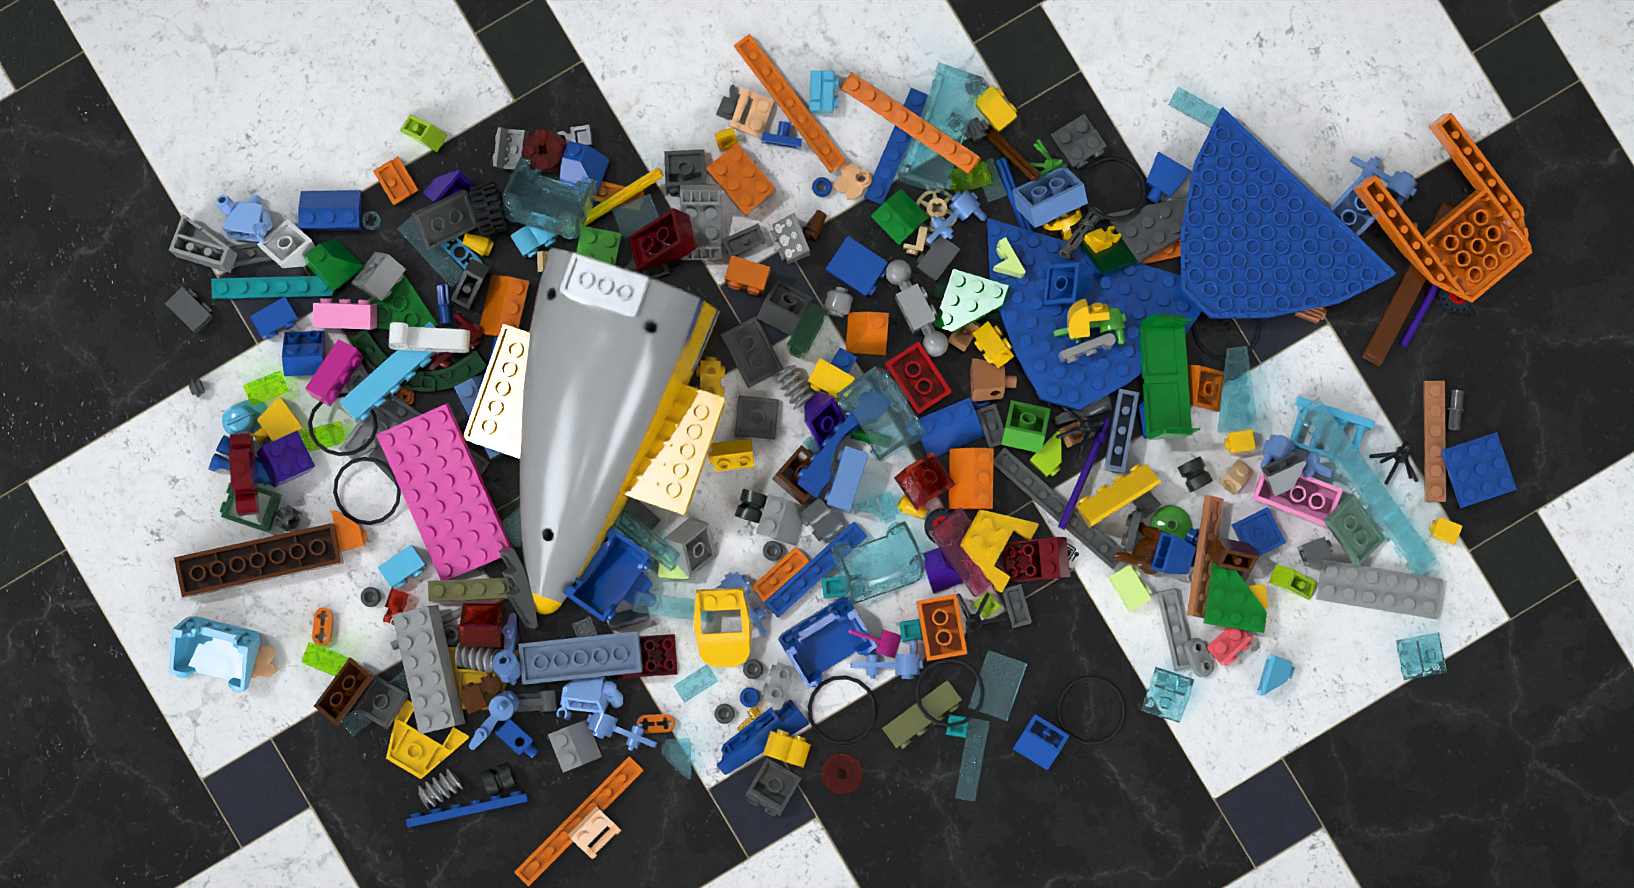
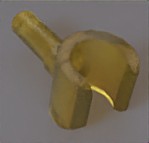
M756 706L746 711L749 717L737 727L739 731L760 716Z

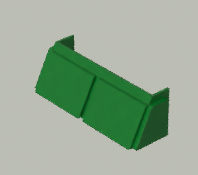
M1155 314L1142 320L1139 327L1142 378L1144 379L1146 436L1149 437V440L1186 438L1200 430V428H1192L1185 324L1193 321V319H1187L1184 315Z

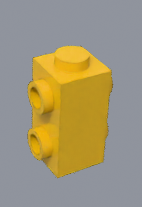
M986 322L972 333L976 338L975 345L981 352L983 350L986 352L983 356L989 364L994 363L997 368H1000L1014 357L1010 351L1012 348L1011 344L1006 338L1002 340L1001 336L1004 334L997 325L993 327L989 322Z
M705 357V361H701L700 366L697 365L696 377L700 378V386H696V389L724 398L725 386H721V378H725V366H721V361H717L716 357Z
M751 438L711 443L712 452H708L709 464H714V471L755 467Z

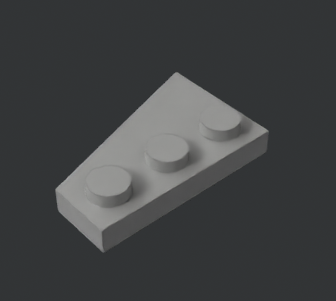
M375 407L373 408L378 422L376 434L399 425ZM372 414L363 422L361 420L358 422L340 446V451H353L363 446L369 440L374 428ZM375 435L374 440L366 449L348 456L351 459H357L380 445L377 436Z

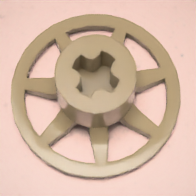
M929 190L922 194L916 202L918 206L921 203L927 208L925 213L930 218L941 216L945 221L944 216L953 213L952 210L947 209V203L953 196L944 190ZM936 193L944 194L947 198L945 200L937 198ZM933 194V199L929 203L923 201V198L927 195ZM957 218L949 225L950 227L954 225ZM932 220L930 222V227L926 226L924 223L921 225L922 227H927V231L929 232L935 231V229L931 225L933 223Z

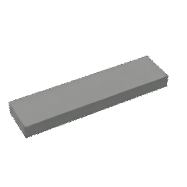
M1177 588L1156 592L1174 671L1192 668L1184 650L1185 643L1189 639Z

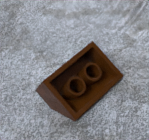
M349 657L317 700L314 707L338 726L375 675L365 666Z

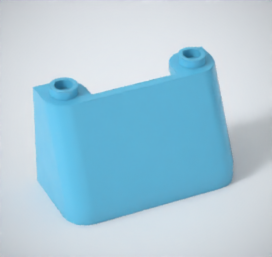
M197 616L187 617L172 629L169 673L179 678H186L194 672L228 680V686L234 692H244L249 687L260 646L261 634L257 631Z

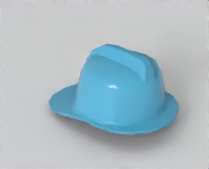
M248 399L235 404L223 414V428L228 434L257 431L262 428L257 419L268 407L258 399Z

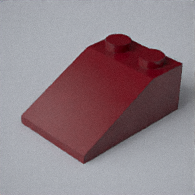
M675 208L667 211L629 236L637 271L681 259L697 249L689 215Z

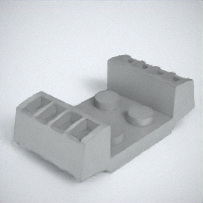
M721 184L680 185L681 211L690 217L697 246L696 250L681 258V260H722Z

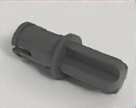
M1451 390L1450 408H1448L1450 411L1448 429L1458 431L1461 424V415L1464 412L1462 406L1465 392Z

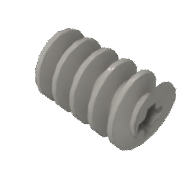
M796 365L787 366L772 376H779L776 383H783L780 389L787 390L784 396H792L789 404L796 403L793 410L806 404L813 395V392L806 393V390L809 388L808 385H801L805 379H797L800 371L793 373Z
M460 641L455 650V662L459 667L491 674L495 672L492 667V660L501 651L499 649L494 651L491 647L486 649L485 646L479 648L477 644L472 646L471 643H467L465 645L464 641Z
M448 768L446 769L447 776L439 773V781L434 777L432 778V785L426 781V789L418 786V794L428 810H430L429 803L433 806L437 805L436 799L440 802L444 801L443 794L449 798L451 797L450 790L456 794L458 793L457 786L464 789L456 774Z

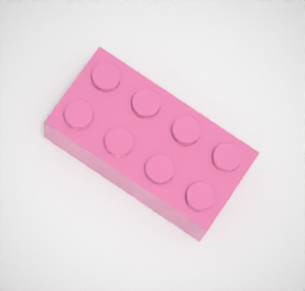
M1261 470L1250 500L1325 529L1328 528L1323 520L1337 507L1343 489L1312 477L1304 478V474L1301 473L1292 489L1274 496L1268 488Z

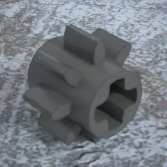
M976 117L965 123L966 129L963 132L967 140L972 138L973 142H976L987 136L985 131L988 130V126L985 120L980 121Z
M287 505L286 508H279L275 515L276 525L286 532L289 531V528L295 529L300 522V518L297 516L300 512L290 505Z

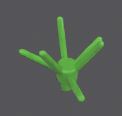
M1037 139L1034 147L1046 158L1045 163L1031 164L1034 167L1045 168V170L1039 172L1041 176L1064 165L1067 167V164L1062 163L1061 159H1053L1042 141Z

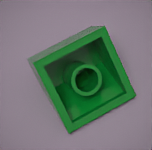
M902 189L890 197L871 215L898 245H902L929 218Z

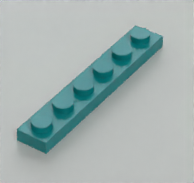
M317 276L212 278V299L333 297V292Z

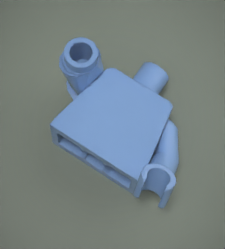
M224 194L217 197V207L227 217L222 229L228 238L264 242L266 232L272 228L273 224L270 214L261 205L262 198L260 196L252 194L249 202L238 201L236 203Z
M605 676L572 679L563 687L560 703L562 708H559L556 714L559 718H563V713L565 712V720L571 719V710L604 714L606 701L608 700L612 707L619 708L623 704V695L616 689L617 685L614 682L606 681Z

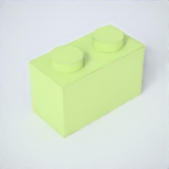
M1131 565L1108 577L1129 612L1151 599L1149 595L1152 594L1147 584L1143 585L1139 579L1141 574L1135 566L1132 568Z

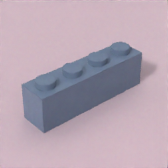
M1124 389L1117 391L1103 470L1122 474L1125 472L1139 392Z

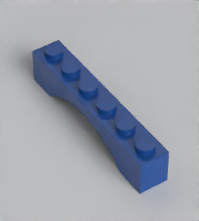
M873 388L868 393L864 391L857 400L860 402L857 407L852 406L845 415L848 417L845 422L840 421L834 429L836 432L834 436L826 438L822 444L824 447L820 453L816 451L810 459L811 465L808 468L804 466L798 474L800 479L797 484L816 499L829 484L832 457L838 445L856 429L877 423L888 409L891 402Z

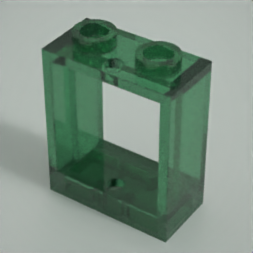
M808 302L787 343L789 354L799 359L801 356L806 357L827 316V310Z
M230 482L226 491L229 494L226 502L223 501L220 508L221 517L270 533L283 495L258 487V493L270 496L262 523L259 525L230 515L235 503V493L231 489Z

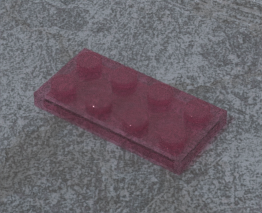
M957 508L928 533L973 597H977L992 583L990 580H987L980 567L972 561L960 545L972 522L962 508ZM997 560L994 566L1002 572L1006 573L1000 562Z

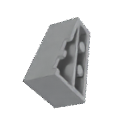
M182 214L169 251L178 258L231 273L238 254L185 214Z

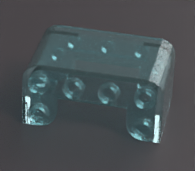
M520 157L502 194L503 212L509 221L542 229L548 233H555L567 239L578 238L596 201V180L586 177L583 184L577 181L575 186L541 176L540 169L535 168L534 171L529 166L530 160Z

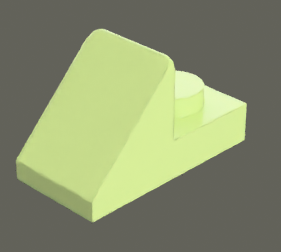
M1005 237L998 242V248H996L1001 259L1004 258L1005 261L994 266L993 271L1022 278L1026 272Z

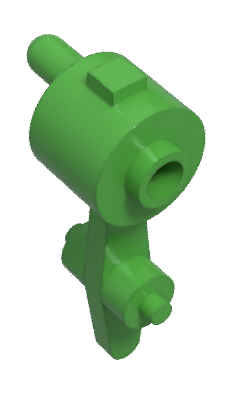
M1107 306L1109 320L1089 322L1090 329L1099 328L1100 334L1115 333L1117 342L1124 344L1125 313L1122 314L1120 308ZM1068 328L1053 331L1054 337L1069 335ZM1084 337L1071 339L1072 341H1076V343H1081V339H1083Z

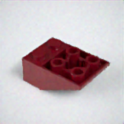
M1067 537L1006 543L1002 550L1004 573L1010 576L1008 583L1070 577Z
M675 634L640 636L643 672L612 675V679L677 675Z

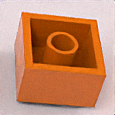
M731 255L724 279L730 289L739 291L742 288L746 289L750 295L759 296V294L764 295L771 270L769 266Z

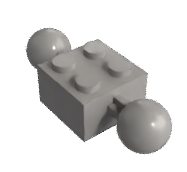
M894 260L886 268V277L889 282L899 285L901 292L895 295V300L913 335L922 330L925 336L923 348L926 353L932 357H939L947 351L948 339L943 333L935 331L933 327L937 313L932 304L928 305L926 301L928 300V295L924 287L919 288L918 284L912 286L910 282L912 274L910 265L904 260Z

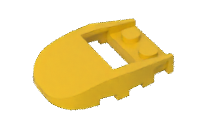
M745 587L696 590L693 622L699 655L710 666L734 667L744 663L750 656L753 622H751L749 604L746 603L744 597ZM741 609L742 631L702 633L701 611Z

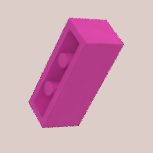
M338 339L305 387L306 391L312 398L331 407L333 402L338 399L344 386L349 383L354 371L361 365L364 357L357 348Z

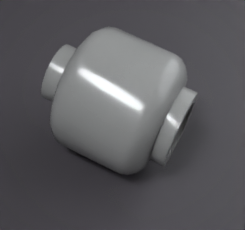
M836 287V290L828 291L824 308L828 311L827 314L841 318L849 314L853 297L847 293L848 289Z

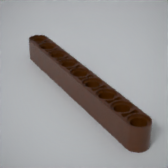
M1443 201L1428 230L1453 210L1455 206ZM1411 262L1361 357L1378 367L1384 361L1427 279Z

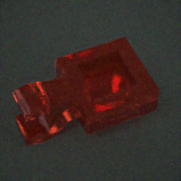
M391 588L385 604L388 610L384 615L383 622L390 624L392 615L399 614V612L403 613L404 607L407 604L408 593Z

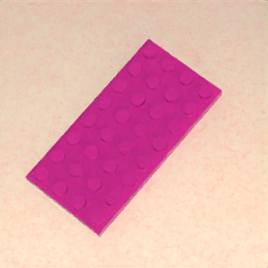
M449 403L376 434L440 580L452 579L501 558L499 550L503 547L512 548Z

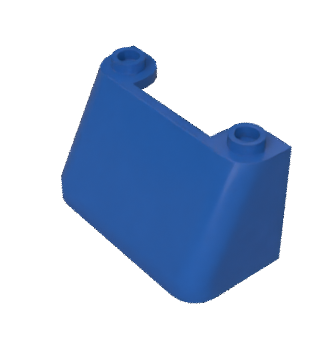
M612 527L606 534L605 542L607 543H601V547L579 579H575L576 585H569L564 592L565 596L603 622L611 621L617 613L615 611L617 606L642 571L646 572L653 563L651 561L652 556Z
M846 597L840 598L783 632L778 638V641L808 689L816 687L822 682V672L853 653L857 652L859 655L866 656L877 648L874 641L849 633V629L870 635L857 611Z

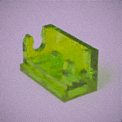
M986 161L979 162L970 175L960 168L946 171L951 191L954 190L955 194L958 191L964 192L966 189L972 190L994 184L989 162Z
M281 370L243 385L251 406L289 392Z
M340 421L313 428L315 437L326 448L343 444L346 440L343 424ZM309 429L301 431L305 442L304 445L308 452L321 449L314 443L309 434Z
M308 642L302 663L336 676L348 660V657Z

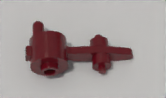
M457 312L454 314V319L460 325L458 329L470 331L469 349L473 351L481 344L480 340L483 337V334L480 332L481 327L477 323L473 324L470 320L467 321ZM455 352L433 354L431 358L435 362L427 370H436L439 367L444 369L452 366L453 363L449 358Z

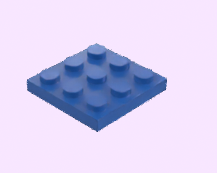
M1497 432L1440 451L1460 508L1517 490Z

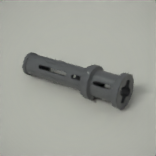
M1088 209L1086 216L1079 220L1078 228L1063 248L1060 249V256L1069 260L1084 240L1085 235L1094 231L1095 225L1098 221H1102L1103 218Z

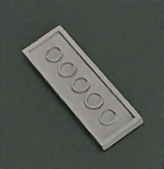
M1322 559L1316 600L1437 619L1443 579L1361 565L1355 566L1354 564Z

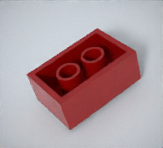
M920 342L915 343L885 363L886 369L907 398L917 416L952 394L951 389Z

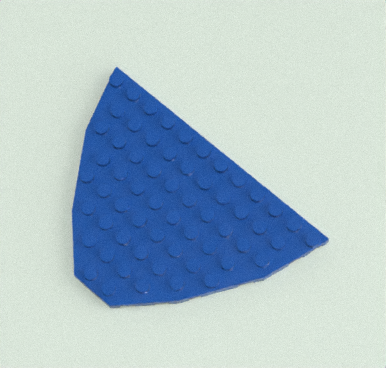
M1223 107L1220 109L1193 165L1180 233L1181 291L1210 319L1271 318L1340 304L1392 278L1396 274Z
M988 218L989 280L1010 286L1005 305L999 309L1010 340L1009 343L1012 346L1011 349L1022 365V369L1035 388L1040 400L1080 411L1086 406L1108 396L1112 392L1128 385L1142 373L1139 334L1142 320L1155 314L1184 315L1187 319H1193V321L1185 324L1186 335L1202 311L1181 291V275L1141 263L1137 264V262L1134 265L1102 275L1080 245L1071 258L1066 260L1059 254L1066 241ZM1005 237L1026 272L1022 278L993 271L994 266L1005 261L1004 258L1001 259L996 251L998 242ZM1080 262L1094 268L1092 288L1082 299H1086L1088 306L1094 303L1107 304V306H1113V308H1120L1121 313H1125L1126 322H1124L1125 329L1123 330L1125 342L1124 344H1119L1116 338L1115 343L1110 349L1102 347L1097 349V353L1086 357V354L1078 356L1079 359L1075 362L1068 364L1065 361L1061 363L1058 357L1061 351L1105 335L1100 334L1099 328L1090 329L1089 337L1081 339V343L1072 341L1069 335L1054 337L1053 331L1067 328V313L1074 303L1043 304L1047 265Z

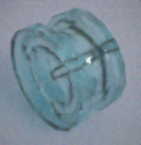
M368 211L363 215L362 223L368 230H375L380 226L381 219L376 212ZM369 216L377 218V221H374L373 226H370L369 223L366 224V221L369 220Z

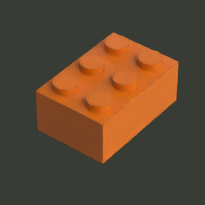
M737 143L706 168L710 177L716 184H721L722 191L745 217L776 192V188Z
M957 594L916 601L927 662L967 655Z

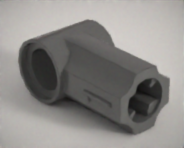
M540 691L534 694L517 695L519 700L517 712L557 711L556 691Z

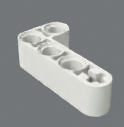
M390 323L389 347L391 349L455 353L469 352L470 331L409 327L406 323Z

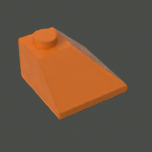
M849 313L846 351L854 354L886 356L889 313Z
M1187 365L1190 405L1220 412L1225 372L1200 365Z

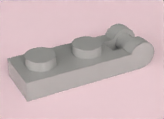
M1105 334L1061 351L1058 357L1061 363L1067 361L1069 364L1079 359L1078 356L1086 354L1087 357L1097 353L1099 348L1110 349L1115 343L1116 338L1113 334Z

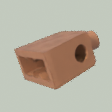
M972 359L970 367L971 401L1002 399L1005 388H1016L1017 377L1005 375L1004 365L997 368L994 363L989 364L985 360Z

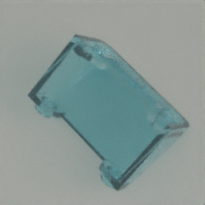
M873 367L836 394L840 399L838 400L840 407L844 411L848 410L853 413L871 441L872 450H870V453L876 461L883 462L928 435L902 392L885 369Z
M906 521L891 524L886 532V536L851 548L849 543L838 542L831 547L833 560L845 594L851 604H856L914 584L923 577L926 559Z

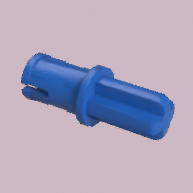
M448 284L437 285L438 304L436 306L439 307L440 324H452L451 306L453 304L450 303Z

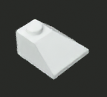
M288 219L265 237L263 243L257 244L259 248L282 268L304 267L306 265L305 255L315 248L313 241Z

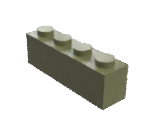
M505 578L428 581L429 602L508 599L506 593L511 590Z
M947 680L922 698L921 704L930 716L941 721L944 718L942 714L947 710L952 713L961 706L958 702L962 699ZM916 703L883 727L882 730L896 748L900 746L903 749L912 742L910 740L912 736L916 734L919 737L928 730L926 726L932 721L924 716Z

